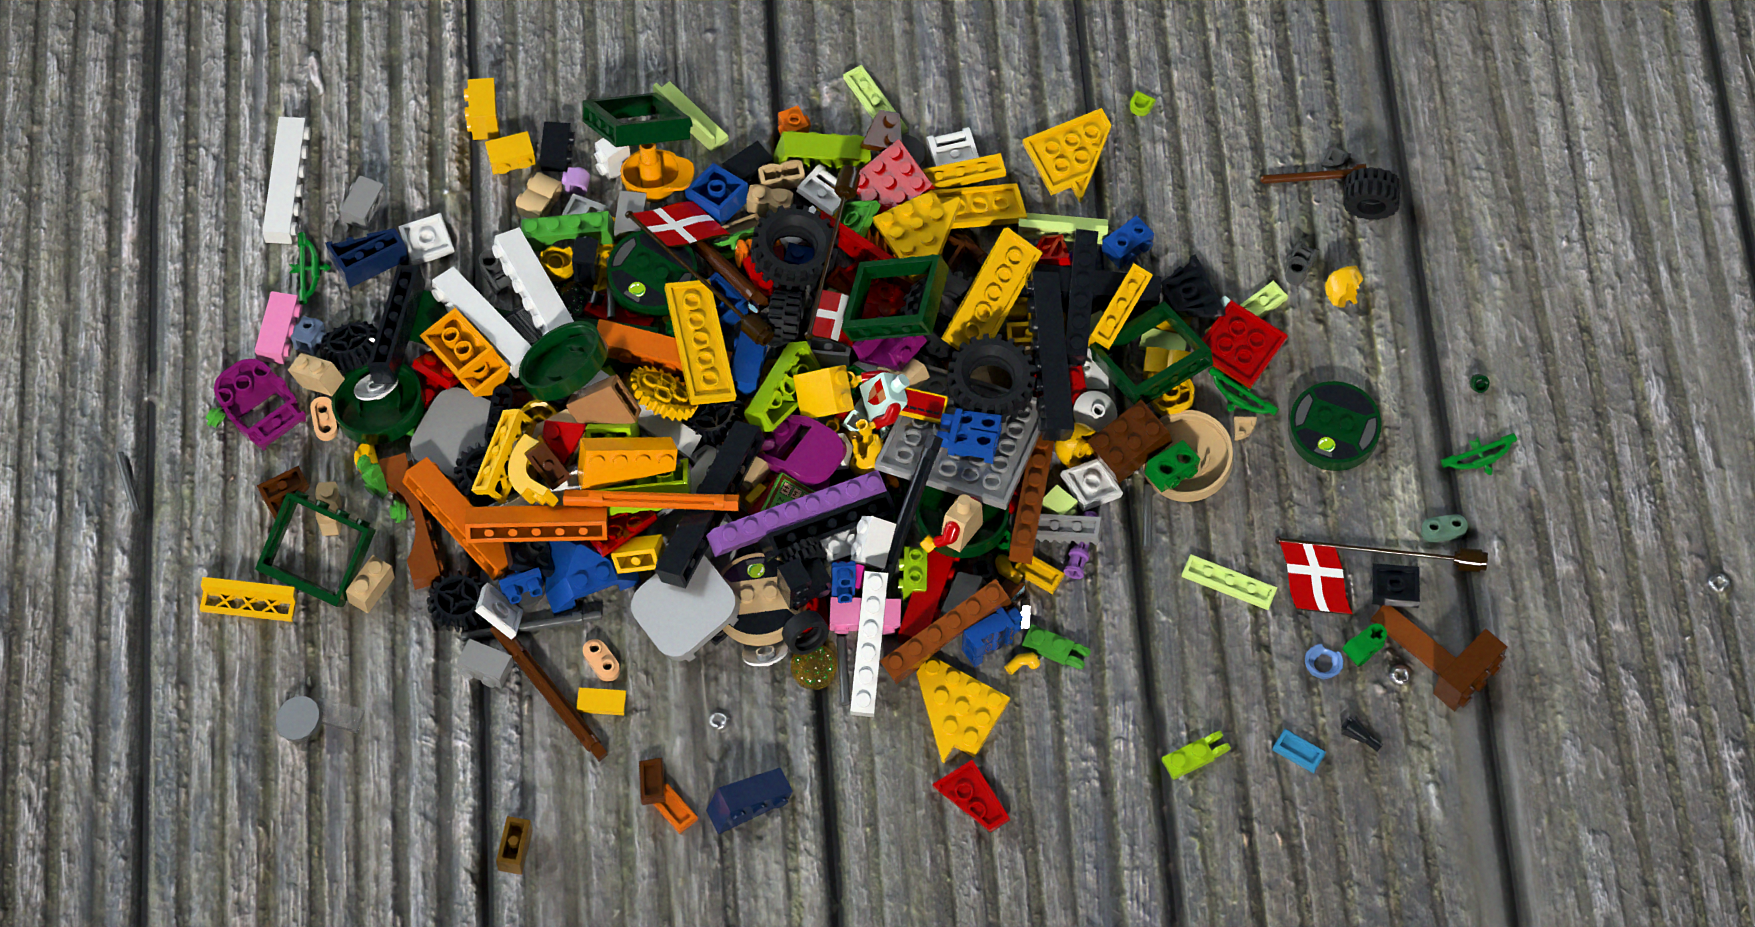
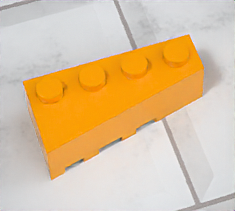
M672 437L581 438L577 481L581 490H594L675 471L678 449Z

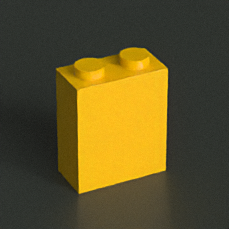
M846 365L793 376L800 416H808L814 419L854 410Z

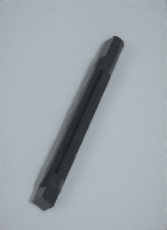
M928 433L920 459L896 521V528L885 569H878L877 571L888 573L887 591L934 461H936L943 442V438Z

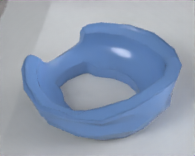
M1322 644L1311 647L1305 654L1306 667L1315 677L1321 679L1332 678L1343 669L1344 661L1341 653L1327 649ZM1321 654L1332 658V668L1328 672H1320L1314 666V661Z

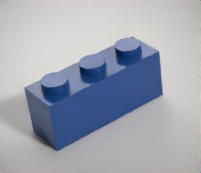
M740 331L739 337H735L734 351L736 353L735 355L732 354L730 359L731 375L736 394L754 398L759 389L768 344L765 346L757 345L742 331Z

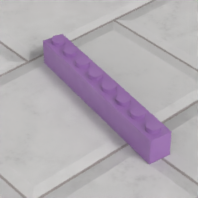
M876 470L716 527L706 537L714 556L717 557L756 543L766 534L878 495L887 490L879 471Z

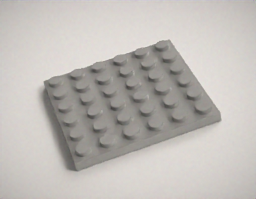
M924 364L930 377L917 390L947 396L948 408L946 414H955L954 399L948 396V371ZM973 378L969 379L971 387L975 392L983 396L997 397L1009 391L1007 388ZM1032 396L1031 402L1028 401L1026 410L1024 412L1019 410L1018 417L1012 419L1011 416L1006 417V423H1002V431L993 464L985 463L984 458L959 456L957 454L955 456L948 455V448L940 447L926 486L959 496L966 494L977 498L981 503L1006 510L1041 434V431H1038L1040 411L1036 410L1037 398ZM899 415L875 462V470L911 481L928 433L937 436L938 431L950 432V430L941 429L938 423Z

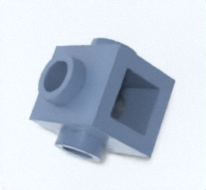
M303 316L301 321L295 325L291 335L295 350L312 356L316 355L323 344V339L327 337L324 323L317 318Z

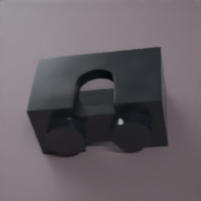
M588 236L583 238L576 237L572 256L574 280L576 283L597 285L601 266V255L598 254V239Z

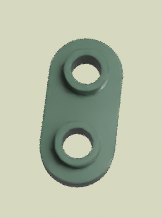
M1458 514L1428 518L1422 524L1421 535L1428 542L1459 539L1465 535L1468 523L1463 516ZM1455 522H1456V523H1458L1460 526H1459V527H1455L1452 523H1455ZM1430 526H1435L1437 530H1432Z

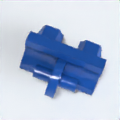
M840 561L839 563L832 562L831 597H837L838 603L852 602V596H855V561L848 563Z
M539 567L526 572L514 571L513 574L507 575V578L498 580L502 594L506 596L511 605L522 600V593L529 591L531 597L543 594L542 587L544 584Z

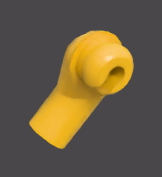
M998 555L995 559L998 574L1018 585L1023 574L1013 569L1006 555Z
M1033 652L1021 653L1009 661L1004 668L1010 675H1013L1023 665H1028L1030 669H1036L1040 666L1041 661L1037 658L1038 655Z

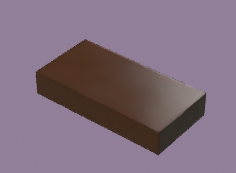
M663 758L639 761L640 799L642 805L666 802Z

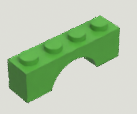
M609 211L522 219L521 231L533 251L546 250L559 240L576 239V237L583 238L585 236L598 239L599 245L614 244L615 223Z

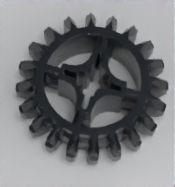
M359 320L355 323L349 321L346 325L341 324V327L333 328V332L327 333V337L323 339V344L321 345L323 359L332 362L338 371L343 370L344 373L348 370L354 372L357 368L362 369L364 365H368L378 332L377 328L373 324H368L367 321L361 323Z
M737 394L735 401L699 404L692 418L686 420V426H690L694 431L696 430L695 435L700 434L702 436L699 441L701 444L705 443L710 446L713 443L717 446L720 441L724 443L727 432L732 428L735 421L745 422V405Z
M488 441L482 447L477 442L475 449L469 445L467 452L462 451L460 453L461 458L456 459L457 466L454 467V473L456 474L455 482L460 483L458 488L459 490H465V496L473 494L474 501L478 497H482V502L485 503L486 498L490 497V500L494 502L495 499L488 494L477 495L471 491L474 484L471 479H476L489 447ZM482 458L481 462L469 466L475 460ZM509 460L504 465L506 474H508ZM501 481L497 483L495 491L499 494L502 491Z
M458 570L455 576L449 571L448 578L441 575V583L434 581V589H429L428 591L430 596L427 597L428 612L432 614V620L438 621L437 623L440 628L446 625V630L448 631L452 627H455L456 632L460 631V627H464L468 631V625L470 624L477 627L476 620H484L475 610L485 583L483 581L479 582L480 580L477 575L471 578L469 571L464 576H462L460 570ZM468 589L476 594L477 601L472 600V597L468 596ZM440 602H444L449 606L450 613L445 612L440 607Z

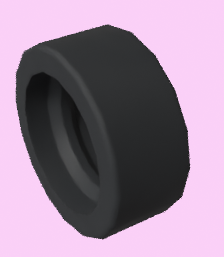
M812 610L802 611L794 615L787 621L782 630L784 642L790 651L797 655H805L817 650L824 644L829 634L828 625L822 616ZM814 627L807 635L797 638L804 630Z

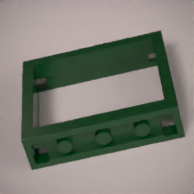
M656 92L583 100L582 121L615 147L690 139V127H693L691 118ZM654 115L658 118L655 120H645L627 123H621L617 120L622 118Z
M940 254L859 262L841 329L850 341L932 335L949 271L948 265ZM929 274L918 314L861 319L872 279Z
M1165 301L1125 324L1109 350L1097 342L1090 345L1092 360L1133 405L1140 400L1148 404L1213 365L1211 349ZM1167 321L1191 346L1194 352L1136 386L1108 355L1162 322Z
M297 490L296 493L287 492L255 570L335 607H344L347 601L346 590L358 575L376 529L369 527L371 523L364 519L357 518L356 521L349 518L350 513L344 510L337 509L334 511L330 509V504L317 499L314 502L308 499L310 495ZM297 504H301L362 532L337 593L273 564Z

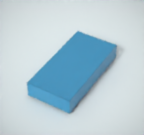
M1287 729L1283 730L1272 749L1313 774L1326 755V751Z

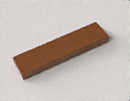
M1383 605L1371 617L1370 621L1373 624L1383 625L1387 630L1388 636L1438 676L1456 659V657L1392 606Z

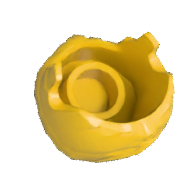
M552 245L546 250L541 251L538 260L551 282L566 281L573 275V251L570 246L563 249Z
M1353 265L1340 268L1328 276L1325 283V291L1329 301L1334 306L1343 308L1348 300L1352 304L1358 303L1356 299L1357 289H1359V285L1363 281V276L1358 266Z
M874 433L867 437L863 436V440L860 442L856 438L852 439L854 456L850 461L849 467L853 474L859 477L876 471L875 462L884 446L883 440L878 434Z

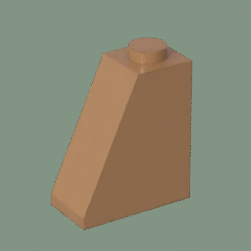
M617 374L572 393L566 404L569 413L574 416L578 423L633 424L641 412V408Z

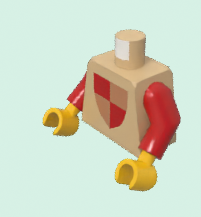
M966 494L960 495L945 514L941 535L933 539L929 534L920 543L922 548L929 553L935 547L948 546L961 552L983 524L982 503L975 497H970Z

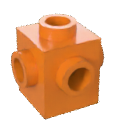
M798 105L778 113V130L780 135H782L783 131L809 133L811 122L807 115H803Z

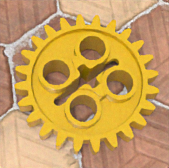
M644 366V368L638 367L637 370L634 369L627 380V387L630 388L629 392L634 394V399L639 400L638 404L647 406L646 410L651 409L654 415L661 414L664 419L668 416L672 421L674 418L678 421H681L682 418L688 420V418H692L698 405H690L686 383L678 381L679 377L674 378L671 372L666 374L663 369L657 371L653 366L651 369L647 366Z

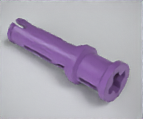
M1085 511L1083 516L1098 517V514L1093 511ZM1084 542L1075 543L1074 548L1069 551L1070 559L1068 566L1064 568L1066 576L1073 579H1082L1084 577L1083 569L1085 562L1090 557L1088 552L1089 544L1087 545Z

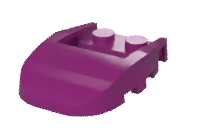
M257 359L240 360L222 372L215 381L214 393L226 415L241 434L263 451L266 450L269 444L297 424L306 421L305 412H301L297 400L286 386V382L281 376H276L271 371V368ZM277 393L285 403L251 428H248L240 418Z
M790 414L767 437L757 457L767 462L772 473H784L801 484L815 485L825 481L834 473L846 456L847 446L835 431L808 416ZM810 427L786 461L781 460L780 458L803 428L808 429Z

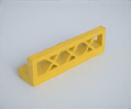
M1001 153L922 169L935 186L934 190L1006 176Z
M1133 263L1091 333L1088 346L1097 342L1109 350L1153 274Z
M520 409L503 410L471 489L477 495H490L500 504L506 503L512 487L509 476L505 473L504 465L506 461L510 460L514 441L517 440L518 443L524 435L521 432L520 425L522 421L528 425L525 434L532 437L537 424ZM498 481H501L502 485L500 494L495 491Z
M202 577L201 588L203 595L200 604L201 612L293 622L298 598L295 587ZM209 595L219 596L222 600L216 606L207 605ZM238 598L242 599L245 604L235 609L228 603ZM258 601H265L268 607L262 611H255L252 605ZM282 603L290 604L288 614L278 613L274 608Z

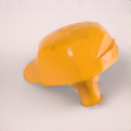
M656 143L639 145L640 150L630 155L623 162L620 171V178L626 190L629 192L647 193V202L652 203L663 201L675 191L687 189L691 185L695 172L693 163L690 160L676 156L675 153L656 149Z

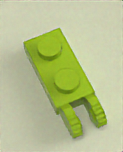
M1222 732L1212 733L1206 738L1203 737L1163 756L1162 762L1171 778L1175 780L1227 753L1231 749L1228 743L1222 744L1214 750H1211L1209 745L1223 737Z

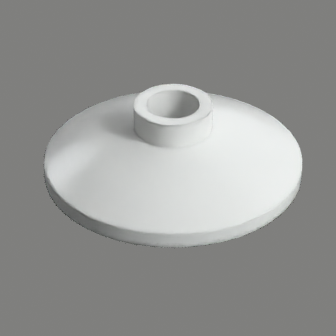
M369 374L355 385L354 394L360 400L381 399L397 386L398 379L396 384H374L371 374Z
M1088 391L1080 395L1075 401L1073 418L1076 423H1084L1099 432L1117 418V409L1112 399L1105 393ZM1095 408H1098L1101 411L1100 415H1097L1094 412Z
M784 640L766 646L747 645L742 652V658L745 663L752 666H770L783 659L787 655L789 648Z

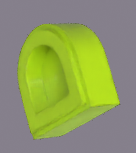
M1136 90L1130 101V110L1137 116H1145L1152 110L1156 99Z

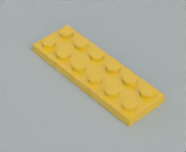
M1004 228L941 339L958 351L960 344L963 342L967 345L970 344V338L976 336L977 340L983 339V334L989 333V338L994 339L1043 252L1010 228Z
M699 280L666 283L664 289L690 405L735 401L736 392L713 293Z

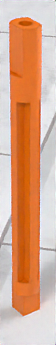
M565 489L563 495L564 506L738 511L740 505L739 495Z

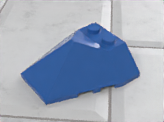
M590 540L548 541L555 572L551 577L545 576V591L554 616L576 608L575 600L616 584L619 591L641 583L637 571L618 574L611 553L602 557Z

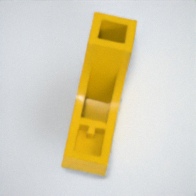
M524 433L510 456L508 476L511 485L530 505L533 506L535 502H538L541 505L547 503L554 507L559 499L548 488L537 483L538 471L524 454L539 441Z

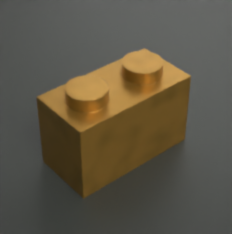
M507 816L496 859L498 871L523 874L533 832L531 820Z

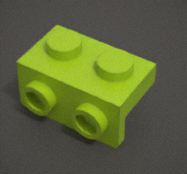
M904 547V557H899V571H904V578H899V592H903V601H910L913 591L925 592L927 590V552L922 547Z

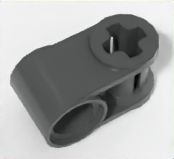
M1302 241L1297 242L1286 269L1285 278L1288 283L1299 285L1304 282L1310 268L1313 267L1320 249H1312L1302 244Z
M483 251L479 256L480 271L492 291L497 295L501 289L510 284L512 285V280L509 276L505 275L502 263L499 258L494 256L493 251ZM487 262H493V263H494L493 265H490V266L485 265Z

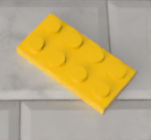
M1017 183L933 190L942 204L958 196L961 199V206L951 229L1019 223V219H1027L1028 217Z

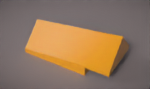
M456 308L420 335L423 341L474 397L492 395L496 387L503 386L510 367Z

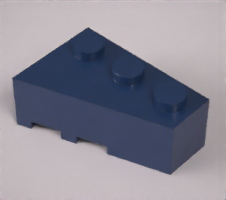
M395 228L368 233L367 237L358 239L349 237L344 242L334 244L332 241L325 242L330 259L348 288L356 286L409 260L405 243Z
M777 768L719 787L706 811L719 835L774 808L785 806L793 790L782 769Z

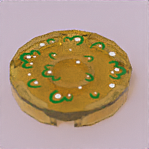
M822 645L809 654H794L792 657V677L803 688L822 689L828 686L836 676L837 660L833 652L826 646Z

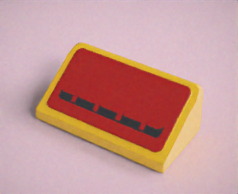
M908 387L904 389L908 401L899 415L938 424L941 423L942 414H946L948 408L947 396Z

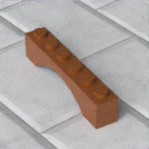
M1040 434L1026 465L1009 553V561L1032 565L1055 441L1042 440V434Z
M406 453L380 459L379 464L384 474L388 491L396 495L402 502H405L415 521V539L412 550L407 558L414 588L417 590L431 586L434 581L441 583L440 574L444 573L441 560L436 561L434 555L439 552L435 539L430 541L429 534L433 533L430 520H424L423 514L427 513L426 507L402 482L406 471L414 466L413 461L407 460Z
M995 579L881 659L880 662L897 685L914 673L942 647L961 635L964 630L988 616L996 614V610L1001 607L1004 609L1012 602Z

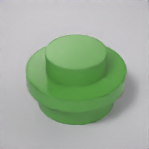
M219 406L217 409L213 407L207 414L206 419L208 420L207 425L209 427L217 428L224 420L226 413L222 411V407Z
M394 500L393 505L389 507L390 518L394 519L395 523L406 520L405 502H399V500Z

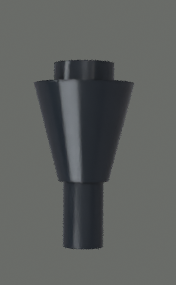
M1349 716L1341 726L1344 730L1343 735L1361 743H1366L1376 752L1383 745L1371 736V733L1357 716L1354 718Z

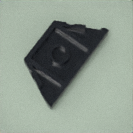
M1196 254L1190 257V262L1184 268L1179 266L1171 276H1168L1161 282L1162 290L1171 308L1180 318L1226 315L1225 309Z

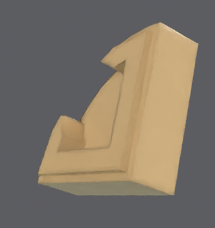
M1234 417V440L1248 437L1255 429L1257 417Z

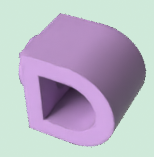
M568 167V171H564L562 176V185H565L566 194L585 195L587 193L590 174L581 167Z

